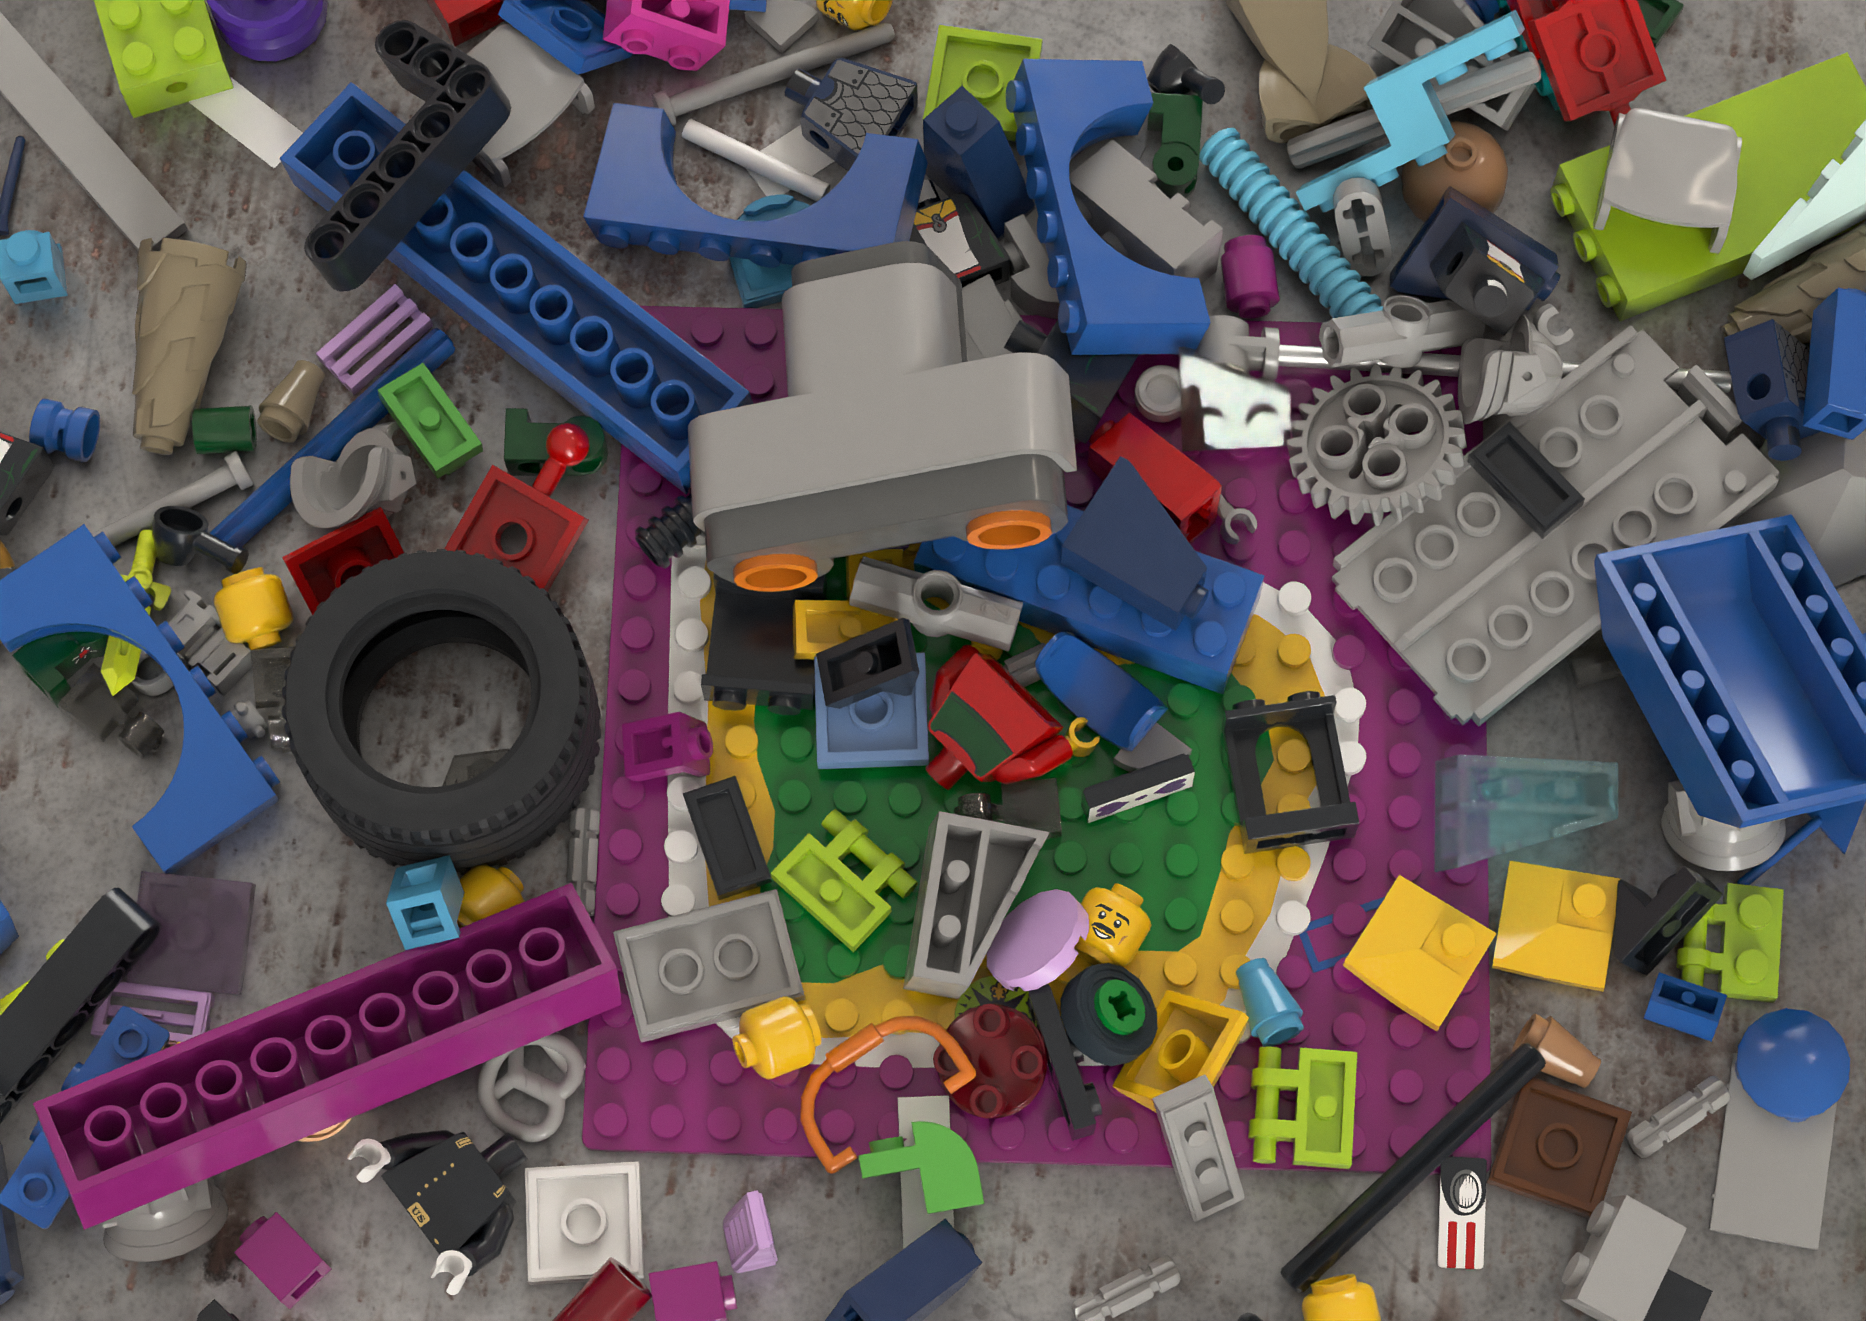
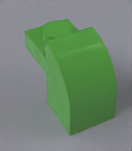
M925 1121L911 1122L915 1145L904 1147L903 1136L869 1142L870 1153L858 1155L862 1178L864 1179L920 1169L927 1214L984 1204L979 1170L974 1154L957 1133L943 1125Z

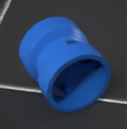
M46 398L42 399L33 414L29 442L43 447L47 454L57 450L65 452L68 459L87 462L92 457L97 445L100 432V414L98 410L86 407H78L75 410L66 409L62 402Z

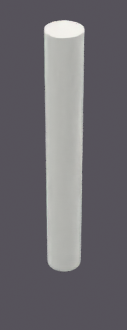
M689 119L683 129L682 138L816 202L830 192V184L693 119Z

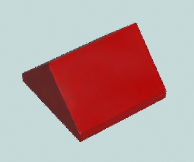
M379 507L282 558L313 616L317 610L316 607L321 602H325L335 588H339L342 584L346 583L345 580L350 577L354 578L362 573V570L366 567L379 564V561L398 558V555L404 554V551L384 511Z

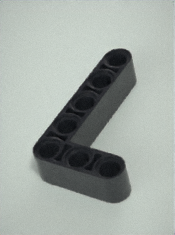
M397 20L386 25L376 37L375 49L398 84L424 100L425 104L313 228L305 241L304 249L306 256L334 290L340 292L356 289L370 277L510 116V100L484 64L408 20Z
M114 888L108 891L94 904L0 1016V1124L158 937L162 927L161 923L121 888Z

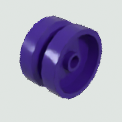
M207 0L221 38L236 53L255 61H280L300 54L316 41L326 23L327 0Z

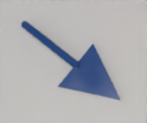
M1866 799L1807 813L1811 820L1784 841L1772 857L1754 866L1743 875L1737 884L1750 885L1818 828L1845 854Z

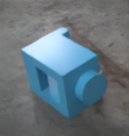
M25 230L13 234L8 239L0 240V280L15 304L68 296L62 246L60 243H55L50 232L41 233L35 230ZM47 278L45 281L23 284V280Z
M450 855L398 867L395 870L386 905L405 950L456 939L460 936L461 931L457 920L464 897V890Z

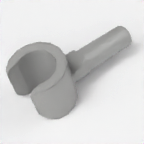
M1220 495L1217 512L1223 520L1220 526V533L1227 543L1237 544L1240 540L1231 529L1230 521H1242L1246 525L1247 530L1253 534L1257 528V520L1249 510L1244 508L1234 509Z

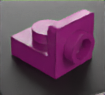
M679 711L622 724L625 778L639 782L681 772L697 777L710 775L709 758L713 753V741L707 729V724L704 721Z

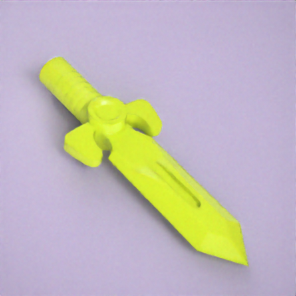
M142 530L139 533L131 571L128 576L120 575L125 582L135 576L146 593H150L154 597L153 608L160 611L165 607L170 597L171 588L167 585L153 582L152 573L157 556L152 530ZM148 606L145 610L150 615L151 607ZM109 636L101 673L112 696H114L135 679L141 650L126 641Z

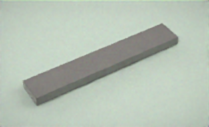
M0 12V94L137 251L139 250L140 242L144 239L152 238L154 242L152 251H160L162 238L176 239L186 232L188 228L182 218Z

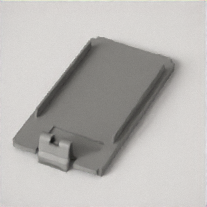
M1631 325L1562 378L1560 387L1543 407L1528 415L1514 416L1509 420L1585 498L1583 506L1542 539L1467 462L1469 454L1498 431L1496 430L1463 456L1464 466L1454 468L1456 479L1454 485L1439 483L1442 494L1440 501L1425 495L1422 498L1424 512L1420 514L1410 505L1403 508V521L1398 522L1392 513L1381 521L1380 525L1374 526L1334 558L1333 567L1338 572L1332 576V581L1337 586L1335 587L1337 594L1352 610L1357 608L1435 694L1433 700L1451 720L1456 717L1464 725L1472 719L1479 727L1602 628L1594 560L1597 554L1727 528L1772 492L1779 482L1776 477L1780 472L1743 433L1726 446L1734 434V430L1741 424L1742 420L1738 415L1736 405L1697 364L1688 370L1677 394L1668 386L1665 381L1678 372L1679 366L1643 329L1637 332Z

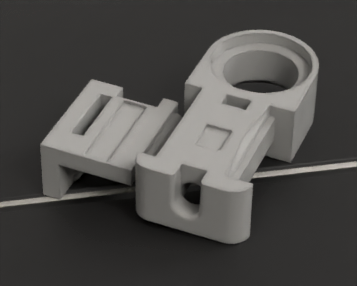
M187 590L183 594L188 599V603L168 623L185 647L177 655L187 670L190 669V666L194 668L197 665H201L210 673L207 676L209 682L215 686L219 693L225 696L258 660L244 644L227 641L216 609L211 605L207 606L194 591ZM215 625L220 627L219 631L214 628ZM142 650L140 654L138 667L144 659L150 657ZM185 657L190 660L188 663L184 659ZM164 670L158 677L152 680H142L138 678L136 672L135 679L131 682L137 691L148 696L163 694L174 686Z

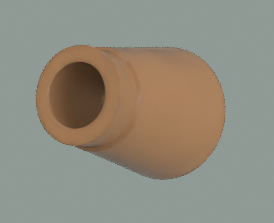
M1536 1013L1526 1022L1512 1048V1052H1514L1521 1044H1531L1541 1053L1546 1061L1545 1067L1541 1072L1572 1084L1575 1083L1582 1088H1586L1590 1084L1601 1064L1600 1058L1593 1055L1588 1048L1552 1016L1544 1019Z

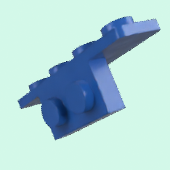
M122 1006L84 1064L78 1062L69 1072L61 1087V1091L163 1050L170 1039V1033L131 1008ZM38 1121L29 1137L33 1144L2 1190L0 1203L40 1228L47 1229L70 1195L47 1143L41 1124Z

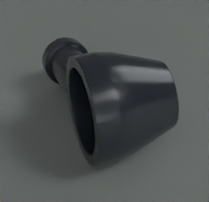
M1169 44L1160 53L1147 77L1149 87L1154 93L1191 95L1195 92L1207 104L1218 103L1225 93V86L1221 80L1200 71L1182 51L1172 44Z
M166 506L159 508L154 514L152 536L157 558L165 564L185 566L199 552L224 565L227 571L237 574L244 568L249 553L248 550L240 546L234 547L208 533V521L197 511L181 506Z

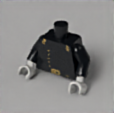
M448 1130L406 1134L380 1143L373 1139H363L347 1155L348 1160L360 1156L370 1163L369 1166L363 1168L356 1176L362 1183L373 1179L381 1168L387 1170L381 1177L439 1253V1257L430 1272V1277L434 1278L439 1272L444 1271L454 1275L446 1290L448 1294L455 1295L459 1293L467 1276L474 1275L501 1254L514 1220L512 1208L516 1203V1200L501 1179L528 1160L509 1133H506L481 1153L465 1132L455 1135Z

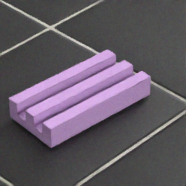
M394 284L316 352L318 360L355 395L432 328L433 324L431 319L424 312L422 313L410 298L407 299L403 291ZM396 306H398V308L393 313H391L385 320H383L376 328H374L368 335H366L344 356H342L338 361H336V359L339 356H341L347 349H349L355 342H357L363 335H365L371 328H373L380 320H382L388 313H390ZM408 317L413 321L354 374L350 375L347 372L368 352L373 351L385 340V337Z
M120 982L96 1010L91 1035L94 1038L100 1039L109 1026L106 1024L107 1017L114 1018L122 1007L111 1005V996L197 1006L196 1015L129 1007L157 1024L193 1028L192 1035L169 1032L170 1039L165 1047H171L176 1045L177 1042L186 1041L209 1030L211 1022L209 1014L210 1009L214 1006L215 997L212 993Z

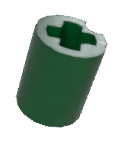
M252 405L194 409L192 430L197 454L254 451V447L257 446V428Z

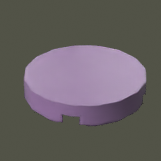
M1054 889L1032 896L1019 904L1002 921V925L987 951L988 969L1006 989L1014 991V987H1020L1024 992L1035 990L1052 982L1071 966L1078 955L1074 947L1078 943L1080 936L1084 940L1087 938L1089 914L1070 892Z

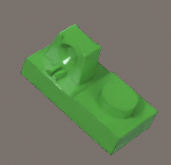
M424 363L378 389L380 401L437 479L445 474L450 475L465 466L466 461L483 452L481 441Z

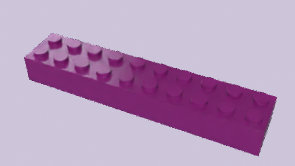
M572 882L459 928L461 931L459 938L405 950L34 1102L33 1106L83 1229L93 1227L622 1005L617 967Z

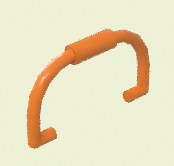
M920 1016L894 1017L877 1025L870 1023L825 1054L827 1059L810 1075L801 1095L800 1121L809 1144L828 1173L834 1174L857 1159L858 1156L851 1146L834 1156L820 1135L814 1119L815 1098L822 1083L834 1071L839 1073L883 1043V1037L899 1030H918L933 1036L945 1048L958 1068V1073L943 1082L952 1094L973 1080L976 1076V1070L958 1042L942 1025Z

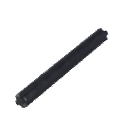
M1529 1043L1521 1044L1290 1260L1281 1270L1283 1279L1296 1292H1305L1311 1284L1316 1282L1545 1067L1546 1061L1541 1053Z

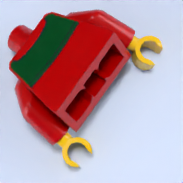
M971 641V645H963L936 672L929 705L932 718L928 722L927 728L945 747L926 766V771L938 784L947 790H950L967 771L981 782L997 780L1007 785L1042 776L1070 760L1072 755L1076 757L1089 755L1097 746L1100 736L1095 737L1088 743L1081 742L1076 738L1075 732L1085 727L1088 722L1083 717L1076 718L1070 724L1064 736L1057 735L1064 727L997 661L1002 655L1003 650Z

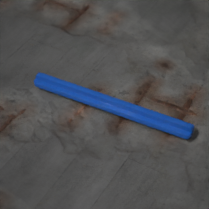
M439 328L432 329L219 523L210 534L234 547L244 546L292 502L290 474L294 460L304 456H315L335 462L345 445L357 433L372 428L389 413L379 399L378 389L421 363H424L432 373L454 353L455 347L448 335Z

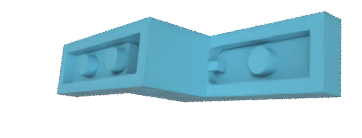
M1514 10L1367 83L1363 88L1390 143L1303 184L1296 191V194L1304 211L1317 205L1320 206L1323 213L1334 209L1333 194L1343 181L1351 178H1365L1380 187L1399 176L1396 167L1415 159L1418 167L1448 153L1444 144L1450 142L1456 134L1429 79L1435 77L1438 84L1442 85L1466 73L1468 69L1465 62L1484 53L1487 61H1491L1517 48L1518 46L1514 38L1520 36L1525 30L1517 11Z

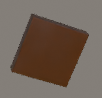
M1533 1077L1514 1096L1486 1183L1589 1219L1596 1206L1601 1201H1604L1632 1112Z

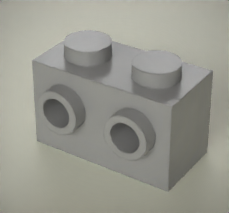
M1628 1195L1609 1197L1607 1202L1601 1201L1592 1212L1587 1223L1586 1230L1591 1233V1236L1582 1254L1577 1252L1565 1268L1562 1283L1567 1286L1560 1300L1598 1321H1643L1687 1228Z

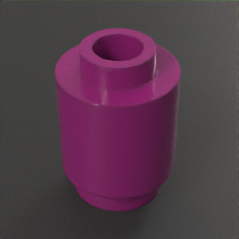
M1244 235L1230 239L1224 244L1225 253L1220 258L1227 308L1232 312L1239 313V316L1245 319L1263 317L1269 314L1270 308L1280 301L1273 250L1267 247L1266 239L1262 236Z

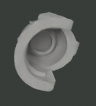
M1546 304L1540 307L1534 316L1533 324L1529 323L1526 315L1520 316L1514 326L1510 341L1471 337L1463 343L1458 372V407L1461 410L1464 424H1470L1477 420L1482 421L1492 415L1507 414L1509 417L1528 415L1543 407L1560 387L1563 367L1556 345L1570 341L1574 332L1570 327L1564 325L1558 332L1549 333L1547 322L1550 317L1559 313L1553 305Z
M397 422L380 423L374 426L373 429L369 428L357 433L345 445L337 462L315 456H304L294 460L290 474L291 497L296 511L305 522L317 528H333L344 526L379 507L382 508L387 518L402 510V504L408 489L416 484L411 457L408 456L410 453L408 445L394 446L392 441L394 431L399 429Z
M1680 780L1668 783L1669 803L1664 808L1661 828L1671 848L1685 860L1707 869L1737 871L1765 862L1782 845L1786 833V818L1737 828L1699 816Z
M212 1176L102 1222V1226L105 1228L104 1246L113 1256L131 1262H155L186 1254L212 1239L222 1229L227 1220L228 1205L221 1195V1190L214 1185Z

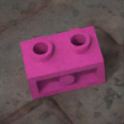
M607 0L603 40L620 45L625 51L632 54H646L667 61L672 67L680 70L698 71L726 45L730 0Z

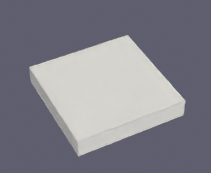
M639 1161L525 1168L528 1283L530 1285L588 1282L610 1257L623 1264L639 1279L644 1278L641 1168Z

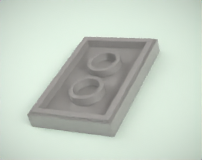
M777 889L613 932L641 1043L741 1017L745 1011L783 996H788L796 1002L805 1000Z

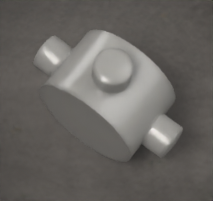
M250 700L246 702L237 701L234 704L235 710L231 713L250 739L254 736L256 738L263 737L265 734L264 729L268 725Z

